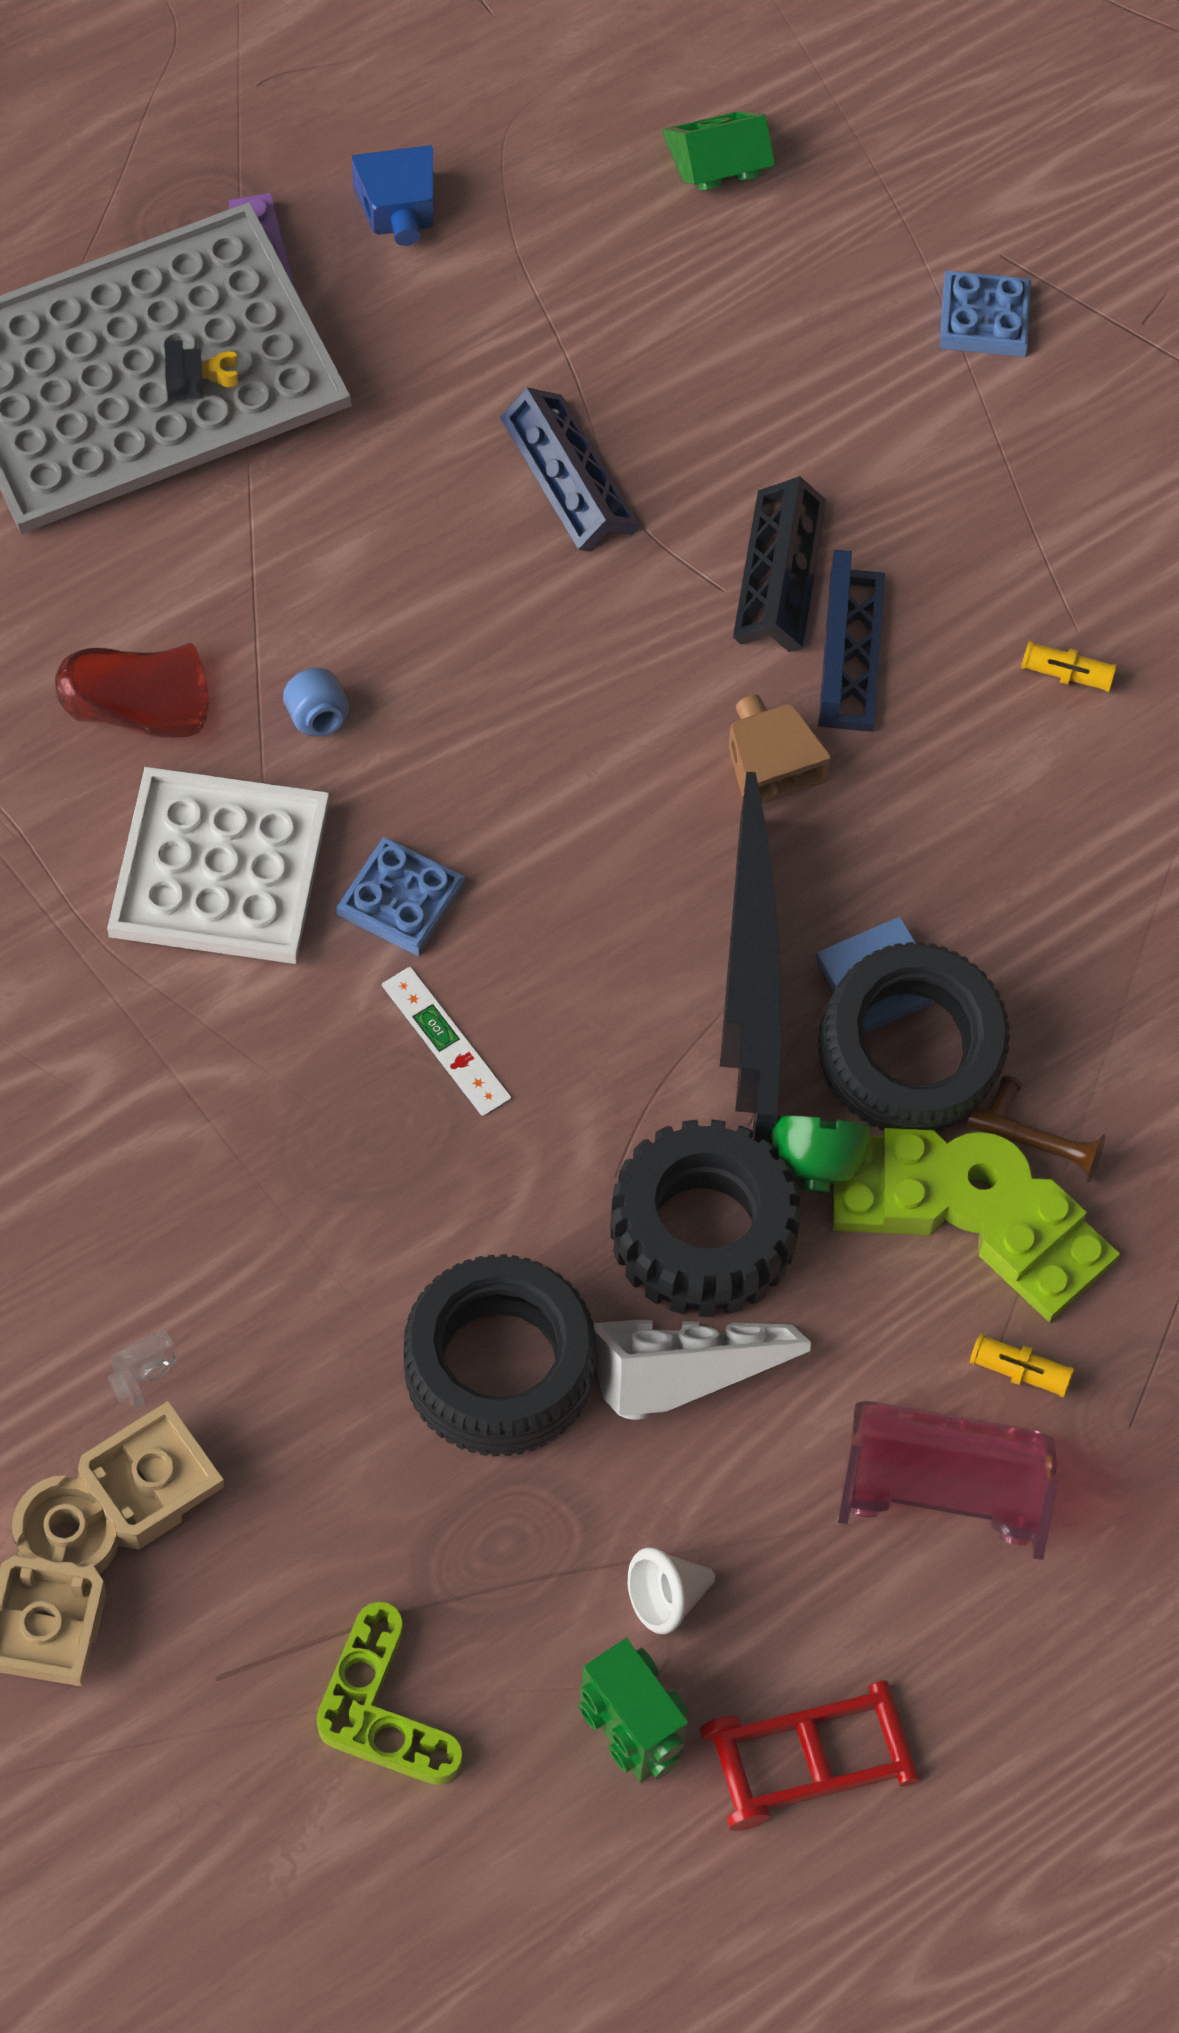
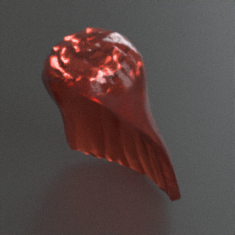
M192 643L166 651L150 653L128 652L108 648L82 649L64 658L55 676L57 699L63 709L77 721L112 724L153 737L179 738L199 734L204 727V721L207 720L210 704L205 670L197 649Z

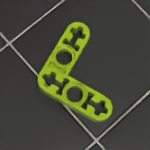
M380 1601L370 1603L362 1608L355 1620L318 1709L317 1727L319 1736L330 1747L429 1784H448L457 1777L462 1766V1750L456 1738L446 1732L375 1706L400 1645L403 1634V1622L401 1614L391 1604ZM380 1617L386 1618L388 1620V1629L392 1632L381 1633L376 1644L375 1654L367 1649L371 1641V1627L367 1623L377 1624ZM377 1654H384V1657L380 1658ZM354 1663H367L374 1669L375 1678L369 1685L354 1687L348 1683L345 1673ZM337 1692H341L344 1696L353 1700L349 1710V1722L354 1726L352 1728L344 1726L340 1733L332 1731V1722L328 1719L329 1716L338 1718L343 1709L344 1696L336 1695ZM357 1701H365V1703L360 1705ZM391 1727L401 1731L405 1738L401 1749L393 1753H385L376 1747L374 1743L375 1736L384 1728ZM413 1738H421L419 1750L430 1754H435L439 1747L447 1749V1759L452 1763H442L439 1769L435 1770L430 1768V1758L418 1752H415L414 1762L407 1761L412 1753Z

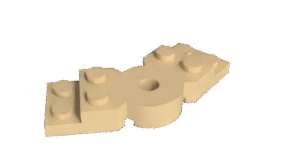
M168 1401L82 1454L78 1465L77 1479L67 1478L66 1475L46 1478L32 1486L18 1502L13 1515L12 1530L19 1556L14 1555L1 1563L0 1673L82 1687L92 1643H96L107 1597L104 1580L100 1574L106 1570L114 1559L118 1546L140 1550L182 1523L183 1513L225 1487L224 1479ZM65 1523H73L79 1526L78 1531L68 1538H59L53 1534L57 1527Z

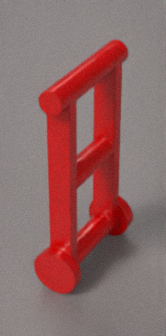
M882 1680L869 1685L868 1690L870 1694L759 1722L742 1725L739 1716L730 1715L703 1724L699 1729L702 1740L706 1742L714 1741L735 1809V1812L727 1817L729 1829L731 1831H741L759 1826L770 1819L768 1810L894 1778L898 1779L901 1787L917 1783L920 1780L888 1681ZM875 1709L892 1763L833 1778L816 1724ZM796 1729L813 1783L753 1798L737 1743Z

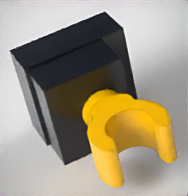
M183 340L165 341V380L168 401L203 399V379L217 382L224 387L237 386V371L223 370L227 367L234 368L238 366L237 353L226 351L218 354L216 357H210L207 361H202L201 349H183Z

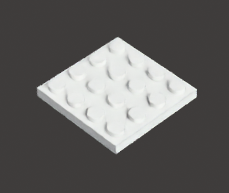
M144 767L108 922V936L110 938L296 964L329 807V793Z

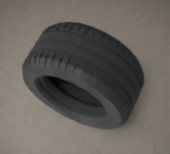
M906 942L903 945L902 943H897L892 947L888 945L883 947L882 950L878 949L873 951L871 955H866L861 961L854 964L852 969H849L839 982L821 1019L818 1052L821 1056L820 1064L824 1068L822 1072L828 1079L829 1087L833 1088V1094L841 1099V1104L844 1107L847 1106L849 1112L853 1115L857 1114L861 1121L865 1120L868 1122V1125L873 1127L876 1125L882 1131H884V1128L934 1130L939 1132L945 1127L954 1126L956 1122L959 1123L983 1101L998 1080L1007 1059L1006 1055L1009 1052L1008 1042L1010 1041V1034L1008 1031L1010 1026L1009 1022H1007V1011L1004 1010L1005 1004L1003 1000L999 999L998 989L993 987L994 983L991 980H987V975L984 971L978 969L979 966L975 963H969L967 957H961L956 951L950 952L944 946L941 948L937 947V944L930 943L926 945L924 942H918L917 944ZM916 994L935 1001L952 1016L961 1033L963 1056L959 1069L954 1075L935 1084L912 1085L892 1078L875 1064L865 1045L863 1022L866 1012L874 1003L891 995Z
M500 1254V1257L488 1255V1257L484 1258L479 1256L475 1257L473 1261L471 1259L464 1260L462 1264L457 1263L452 1266V1269L444 1270L441 1276L437 1275L432 1280V1283H429L424 1288V1292L419 1294L417 1302L413 1304L411 1313L408 1315L404 1330L403 1355L406 1387L413 1406L420 1413L423 1422H427V1426L431 1430H435L440 1438L444 1437L446 1442L450 1444L455 1443L456 1447L462 1450L464 1448L468 1449V1452L471 1453L478 1451L480 1455L487 1456V1454H492V1457L500 1456V1454L512 1456L515 1453L520 1455L524 1454L525 1450L531 1452L536 1450V1447L542 1448L547 1445V1441L552 1442L556 1440L558 1435H562L567 1430V1427H570L575 1422V1418L580 1416L582 1408L585 1407L590 1396L594 1380L596 1333L589 1308H586L583 1298H580L579 1292L576 1288H572V1284L568 1280H563V1276L560 1273L553 1272L554 1269L548 1266L543 1267L542 1263L538 1261L532 1262L529 1258L519 1259V1256L512 1255V1257H507V1254ZM501 1314L520 1317L539 1328L550 1342L555 1356V1363L541 1382L524 1393L506 1397L479 1394L460 1383L446 1365L444 1357L445 1348L457 1330L474 1319Z

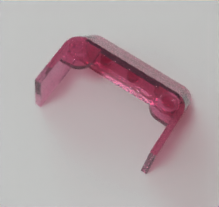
M858 1402L854 1407L839 1499L838 1523L848 1525L850 1512L861 1517H876L880 1511L888 1510L891 1502L991 1520V1527L1000 1533L999 1538L1001 1540L1016 1545H1027L1032 1541L1033 1558L1043 1560L1058 1487L1055 1440L1047 1434L1025 1428L880 1402Z

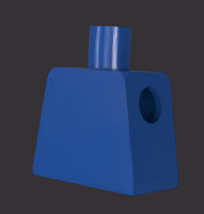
M432 145L352 155L353 187L372 231L376 234L394 233L395 242L401 246H410L418 242L420 239L419 229L429 228L433 225Z

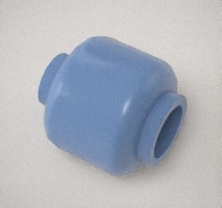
M311 668L301 671L288 681L284 689L283 702L296 729L304 735L326 736L334 733L344 723L349 714V702L336 675L327 669Z

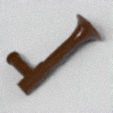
M1008 1075L1003 1076L990 1110L986 1111L976 1107L970 1113L967 1127L1001 1136L1011 1142L1017 1141L1073 1161L1084 1170L1087 1175V1182L1092 1180L1103 1151L1105 1134L1096 1141L1078 1142L1020 1124V1121L1008 1118L1007 1115L1016 1093L1022 1086L1017 1078Z

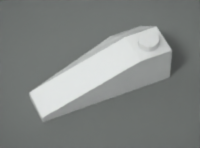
M653 1320L594 1323L596 1333L595 1367L602 1398L619 1416L632 1420L647 1418L649 1413L667 1412L811 1351V1341L797 1328L789 1324L731 1323L727 1325L726 1332H718L711 1327L699 1326V1322L682 1321L681 1330H652Z

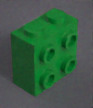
M626 1637L583 1666L580 1700L582 1702L578 1704V1707L587 1724L594 1731L601 1728L612 1743L608 1746V1749L617 1766L624 1773L631 1770L641 1783L652 1774L656 1779H660L673 1771L681 1763L682 1760L679 1756L683 1754L688 1727L686 1718L689 1717V1712L680 1696L674 1690L666 1692L655 1677L659 1674L658 1669L647 1651L642 1647L636 1650Z

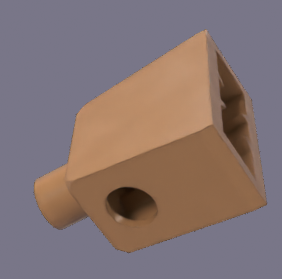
M756 694L749 695L737 703L736 710L741 719L731 724L728 745L742 799L746 772H756L762 804L827 782L831 757L793 706L785 704L767 710L761 697Z

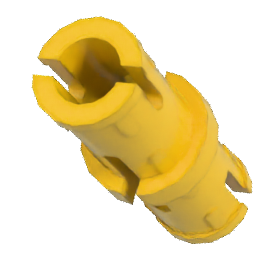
M1028 641L1021 669H1029L1060 678L1061 684L1069 685V681L1109 692L1117 665L1077 655L1078 650L1069 648V651L1066 652ZM1051 659L1088 669L1090 673L1086 674L1049 664L1048 660Z
M981 1333L976 1340L969 1361L973 1365L977 1364L1011 1377L1010 1383L1021 1386L1022 1382L1058 1394L1062 1398L1065 1397L1075 1370L1073 1367H1067L1033 1354L1034 1349L1024 1345L1022 1349L986 1337ZM1004 1357V1358H1006V1359L1012 1360V1361L1017 1362V1363H1019V1364H1021V1365H1024V1366H1026V1367H1030V1368L1039 1370V1371L1044 1372V1373H1043V1374L1037 1373V1372L1032 1371V1370H1029V1369H1027V1368H1025V1367H1023V1366H1020V1365L1013 1364V1363H1010V1362H1008V1361L1002 1360L1001 1358Z

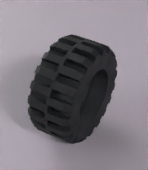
M695 1119L682 1121V1128L674 1131L672 1126L669 1125L656 1131L654 1143L649 1139H644L634 1148L633 1159L630 1158L624 1161L619 1170L618 1183L614 1185L610 1237L614 1240L613 1252L617 1263L622 1266L626 1265L625 1277L633 1287H639L642 1284L646 1286L645 1297L655 1304H659L662 1299L671 1302L670 1311L683 1315L686 1308L699 1309V1317H714L715 1309L725 1308L726 1313L729 1315L742 1311L744 1300L747 1298L752 1304H756L767 1296L769 1285L775 1287L783 1279L787 1264H791L796 1248L802 1210L799 1209L801 1195L798 1183L791 1181L793 1170L786 1159L780 1158L777 1161L775 1160L774 1156L777 1148L766 1139H762L759 1143L752 1139L753 1131L741 1125L738 1126L737 1131L725 1128L726 1121L711 1119V1126H699L698 1120ZM698 1188L713 1189L725 1193L739 1202L748 1213L752 1226L742 1238L726 1246L716 1248L696 1247L679 1240L666 1229L659 1218V1209L667 1200L680 1192Z

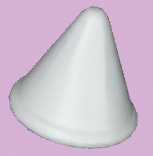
M646 1547L639 1550L629 1565L627 1582L630 1600L636 1615L649 1630L656 1634L666 1635L674 1632L688 1612L713 1585L715 1573L708 1567L666 1554L657 1548Z

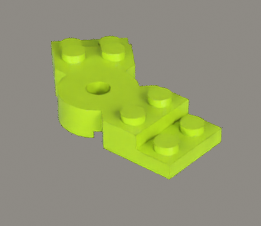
M884 1128L883 1137L869 1136L866 1160L859 1173L848 1182L832 1184V1231L931 1235L946 1219L949 1223L962 1230L980 1233L979 1257L1049 1323L1117 1263L1120 1256L1116 1249L1085 1222L1087 1212L1052 1179H1032L1028 1161L1023 1153L1012 1142L995 1134L984 1132L968 1133L953 1139L947 1144L934 1130ZM982 1180L991 1188L980 1190L972 1186L970 1181Z

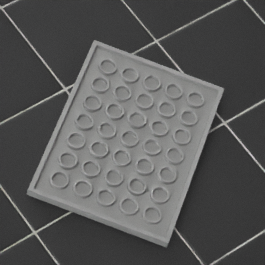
M250 202L0 295V491L20 534L352 406L350 394ZM183 340V349H201L202 361H207L210 357H216L218 354L226 351L237 353L238 366L234 368L227 367L223 370L237 371L238 385L224 387L217 382L203 379V399L168 401L165 380V341Z

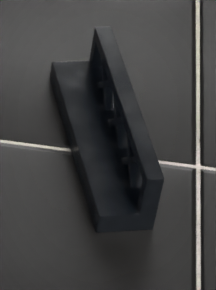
M801 476L758 490L733 638L740 644L771 636L788 652L803 647L827 500ZM783 499L781 506L769 518L771 503ZM778 531L776 541L763 555L764 545ZM771 568L770 578L757 592L759 580ZM765 604L763 621L751 625L752 618Z

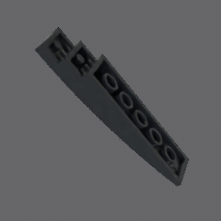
M746 772L739 827L719 1067L738 1068L735 1111L754 1113L752 1139L758 1143L762 1139H766L772 1144V1130L776 1126L778 1113L781 1054V986L778 926L771 859L756 772Z

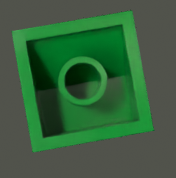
M739 110L663 128L664 138L683 182L693 185L697 184L698 190L722 186V178L737 175L738 180L763 176V168L775 166L766 114Z

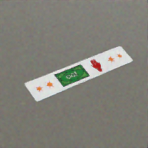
M411 967L406 968L382 983V987L482 1116L511 1099L509 1093Z

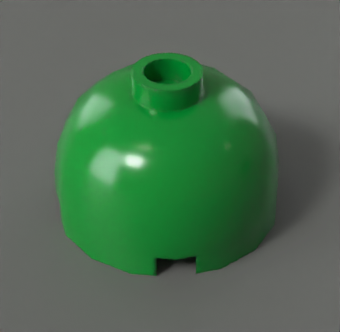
M777 1116L776 1126L772 1130V1145L777 1148L774 1158L776 1161L780 1158L786 1159L793 1170L792 1178L801 1181L800 1190L814 1193H830L831 1184L848 1182L861 1170L869 1148L870 1127L843 1120H837V1123L821 1121L819 1117Z

